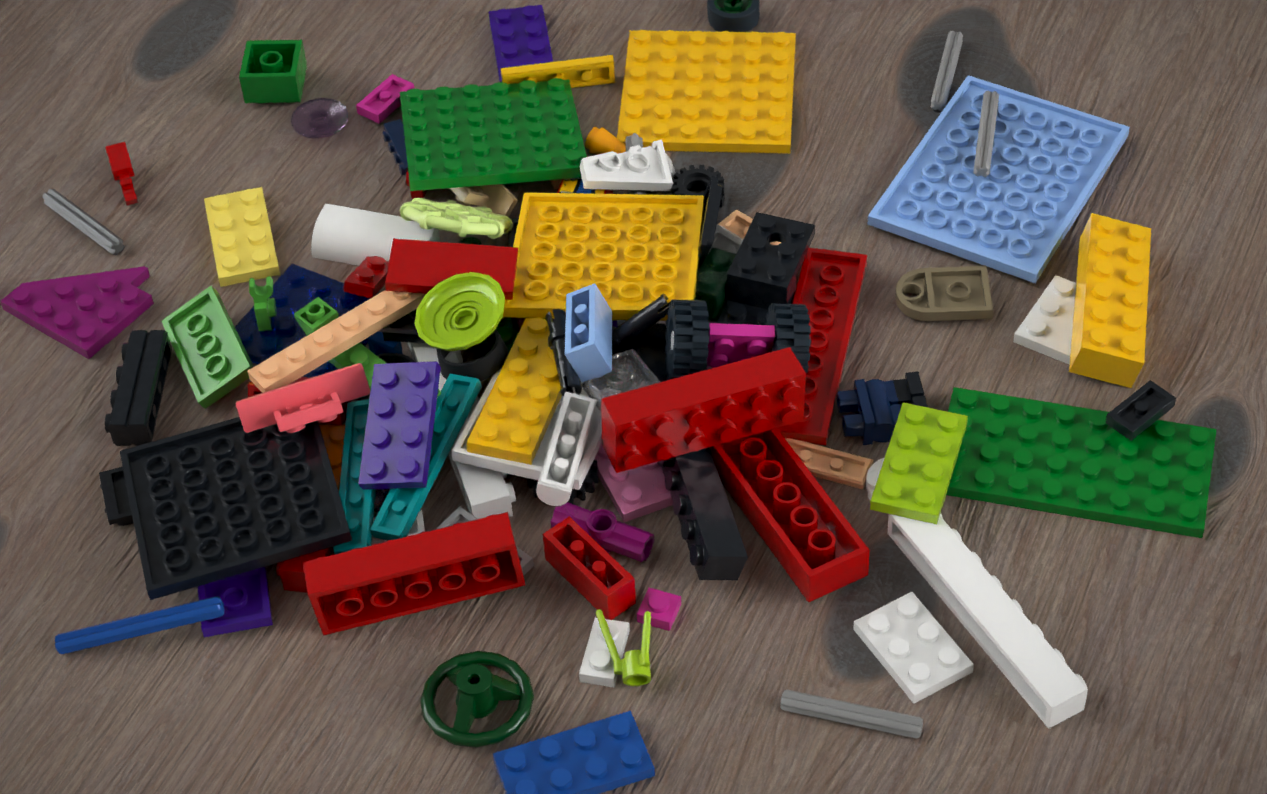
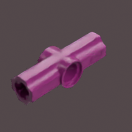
M568 502L564 505L556 506L550 521L551 528L570 516L608 553L613 551L640 562L646 561L651 554L655 542L654 534L617 521L615 514L610 510L597 509L590 511Z

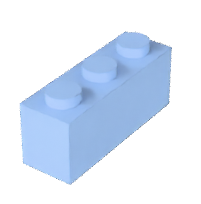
M595 283L566 294L565 356L582 383L594 378H600L612 372V310Z

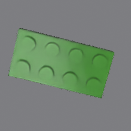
M209 286L161 320L166 332H168L170 342L198 403L204 409L249 379L247 371L254 366L218 291L212 286Z

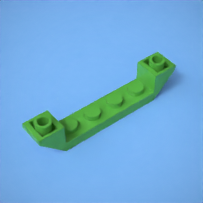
M317 297L294 313V317L308 336L337 319L339 314L330 305ZM361 343L354 345L329 360L338 369L361 363L370 391L374 364H387ZM438 389V395H437V397L441 395V392H440L439 389Z

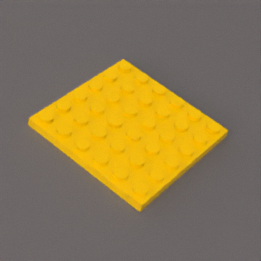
M630 30L617 139L625 144L627 136L637 133L643 140V148L652 146L653 141L662 140L665 151L791 154L796 33Z
M524 192L513 247H518L513 300H505L503 317L546 318V314L551 312L554 319L553 310L560 309L566 313V294L594 283L612 310V320H628L659 298L663 293L669 298L667 302L672 299L694 300L699 262L698 244L702 234L705 206L704 195ZM668 315L659 321H667Z

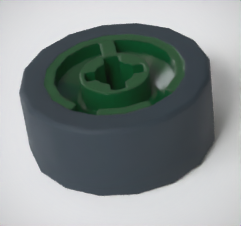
M708 0L707 18L709 25L718 32H748L758 24L760 18L759 0Z

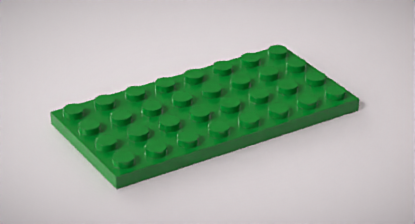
M953 387L948 412L968 416V421L946 495L1196 538L1203 537L1216 429L1157 420L1130 441L1106 424V417L1109 413L1107 411Z

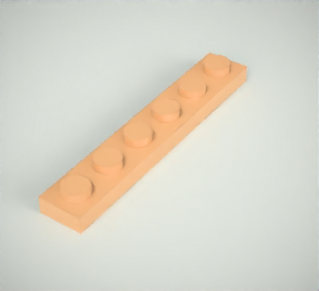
M384 290L247 371L249 379L262 393L287 386L418 308L425 294Z

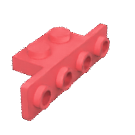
M357 363L236 402V408L246 433L277 424L280 432L294 433L306 427L305 424L315 421L326 423L336 419L337 414L344 412L341 403L369 395L370 388L362 364Z

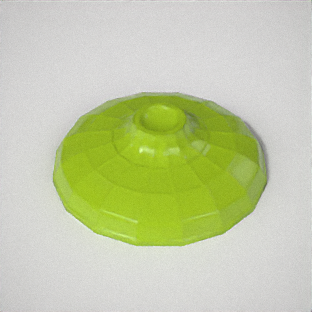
M476 272L456 274L439 282L425 294L416 310L414 324L419 337L433 348L450 352L465 350L483 342L495 331L503 317L505 296L500 283L489 275Z

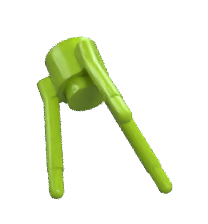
M600 609L596 610L595 613L613 660L614 674L622 675L623 683L628 686L648 684L651 681L649 660L651 613L649 611L644 613L641 650L627 651L621 660L603 612Z

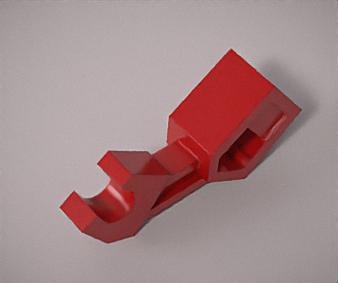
M121 142L105 146L114 180L120 181L126 205L138 203L132 179L130 178L135 175L126 143Z

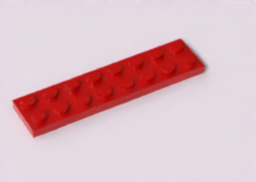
M809 247L805 255L793 304L806 305L810 317L809 326L811 333L809 334V339H811V346H809L808 373H806L803 421L777 428L784 438L823 446L827 444L837 392L840 386L866 271L867 255Z

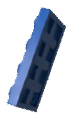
M631 711L493 753L494 763L505 794H600L655 776L654 765Z

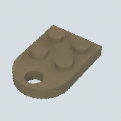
M986 266L920 268L907 272L897 282L896 304L900 311L910 318L920 321L993 318V305ZM907 293H915V294H917L918 296H916V297H907V296H905L904 294H907Z

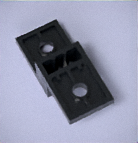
M756 212L727 273V302L717 323L765 325L767 323V312H769L768 308L772 303L793 304L796 292V275L814 238L815 225ZM775 241L782 242L779 245L770 244L771 242Z

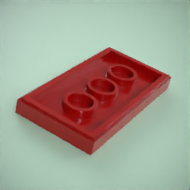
M393 238L385 289L386 291L426 294L439 282L456 274L476 272L489 275L500 283L505 300H513L518 247Z

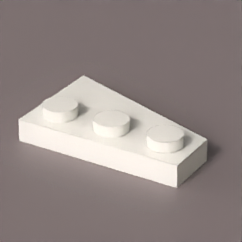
M662 140L653 141L652 146L641 148L640 145L632 146L629 148V151L619 154L611 151L582 158L579 166L584 189L670 191L673 185Z

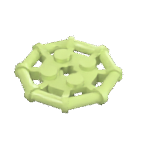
M414 198L411 202H406L400 207V215L404 220L415 221L419 223L421 228L426 230L436 228L458 233L459 237H466L467 234L487 235L491 239H497L503 234L508 233L513 227L512 220L506 215L492 213L490 208L484 206L471 207L457 204L455 200L448 199L447 202H434L424 198Z

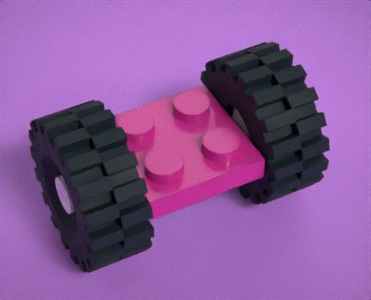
M672 299L669 304L668 319L666 321L667 331L665 332L667 379L671 380L707 369V366L715 368L788 347L792 349L801 366L808 373V361H810L809 346H811L809 334L811 333V328L809 326L810 317L806 305L772 303L768 308L769 312H767V323L765 325L722 324L708 322L709 314L706 301Z

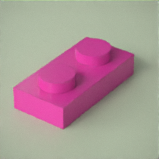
M390 75L356 105L357 113L380 124L401 105L400 92L415 89L414 84L396 75Z

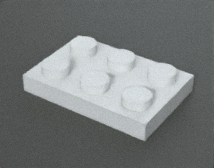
M913 592L854 621L853 630L913 703L973 673L974 664Z

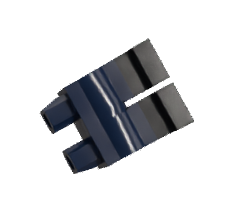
M919 372L905 373V379L882 381L872 379L866 382L864 379L854 380V390L838 391L836 401L838 412H855V414L842 416L844 437L861 436L863 445H871L873 441L890 442L903 402L928 407Z

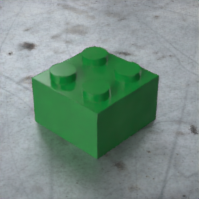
M254 40L246 42L239 75L244 103L301 102L307 69L302 40Z

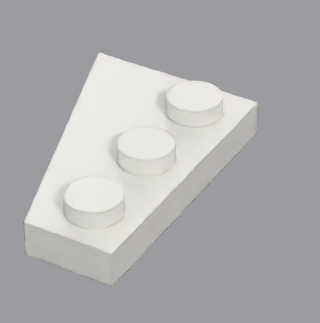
M1055 275L1015 332L1014 343L1070 365L1076 283Z

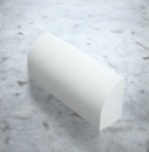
M325 203L314 226L311 253L313 258L359 266L367 256H379L389 261L393 238L440 242L439 229H423L419 223L406 221L401 216Z

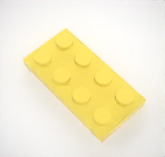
M262 187L204 198L220 287L248 282L250 278L258 280L280 275Z

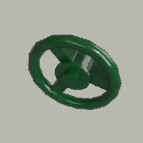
M474 651L456 655L439 665L425 682L420 704L423 719L435 735L456 746L479 748L498 744L516 733L530 715L534 693L529 676L518 663L499 653ZM485 666H494L509 673L516 683L492 674ZM445 678L450 680L457 687L458 691L456 695L457 712L453 728L445 725L437 715L434 702L437 689ZM519 700L516 712L506 723L491 731L477 734L469 733L474 719L483 718L493 713L499 701Z

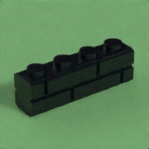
M132 330L128 343H123L122 345L123 366H118L116 370L118 387L117 390L111 391L110 402L112 412L105 416V430L111 434L113 444L116 446H131V444L139 446L150 443L153 440L172 353L168 332L165 330H151L150 332L146 330Z

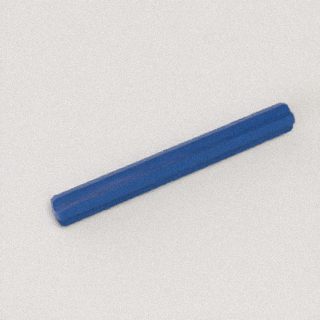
M216 596L57 634L55 636V647L59 654H67L222 617L224 615V604L221 598Z

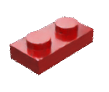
M367 256L345 279L344 292L367 298L374 297L385 285L389 261L379 256Z

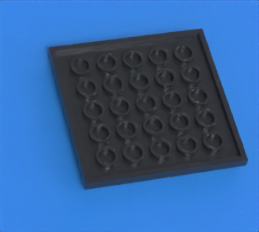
M240 417L120 451L146 589L150 600L353 541L318 421L305 424L306 427L294 433L280 432L277 424L246 433L244 432Z

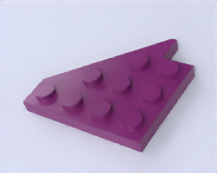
M145 266L26 282L20 284L0 301L3 310L87 359L94 356L154 304L152 295L138 288L150 277L149 270Z

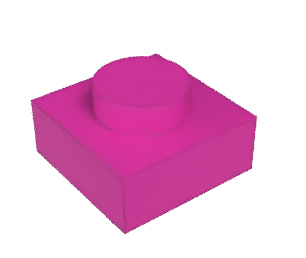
M648 588L637 612V622L643 624L644 613L649 611L651 613V626L670 631L682 605L681 596Z

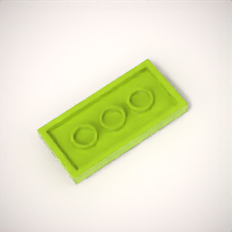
M903 402L870 501V510L937 524L967 427L968 416Z

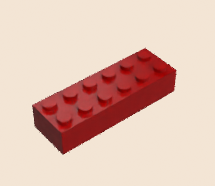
M788 347L601 398L602 446L615 472L619 473L718 444L728 443L750 435L760 434L782 426L792 425L803 421L806 372L792 349Z
M777 428L709 447L721 482L808 603L868 576L869 548Z
M508 512L489 515L485 518L464 523H456L452 526L424 531L416 535L387 540L383 543L355 548L347 552L303 562L308 597L323 636L526 585Z

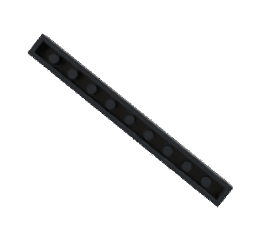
M655 323L628 342V347L622 352L627 362V373L631 375L634 383V389L668 380L665 365V332L667 331L665 324ZM709 447L658 461L657 463L662 467L665 476V487L670 491L673 500V511L675 515H678L681 524L682 538L686 540L690 551V562L695 566L699 580L738 581L748 555Z

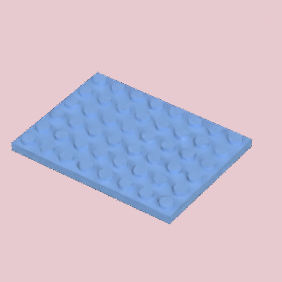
M968 75L869 213L867 225L1036 284L1127 139L1130 127ZM989 90L990 92L996 91L999 94L990 174L987 177H983L982 175L976 176L974 174V163L983 94Z

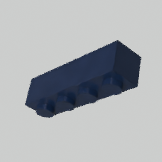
M401 119L384 123L385 131L382 132L384 141L388 142L390 153H394V161L396 164H399L401 175L406 177L408 165L404 129Z

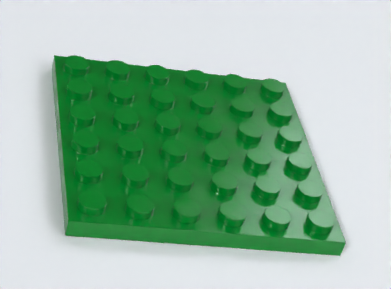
M553 78L549 81L540 82L525 80L521 83L508 85L503 82L486 86L470 84L459 88L443 86L432 90L410 89L400 92L410 191L582 178L579 166L582 158H586L587 155L569 79Z

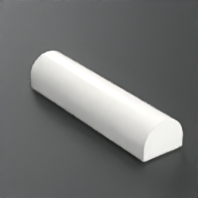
M565 391L536 488L538 498L548 505L561 506L570 499L596 408V399Z

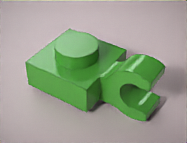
M270 276L266 277V285L257 286L254 278H250L249 293L254 300V311L259 331L272 330V317H277L275 298H269L273 294V279Z

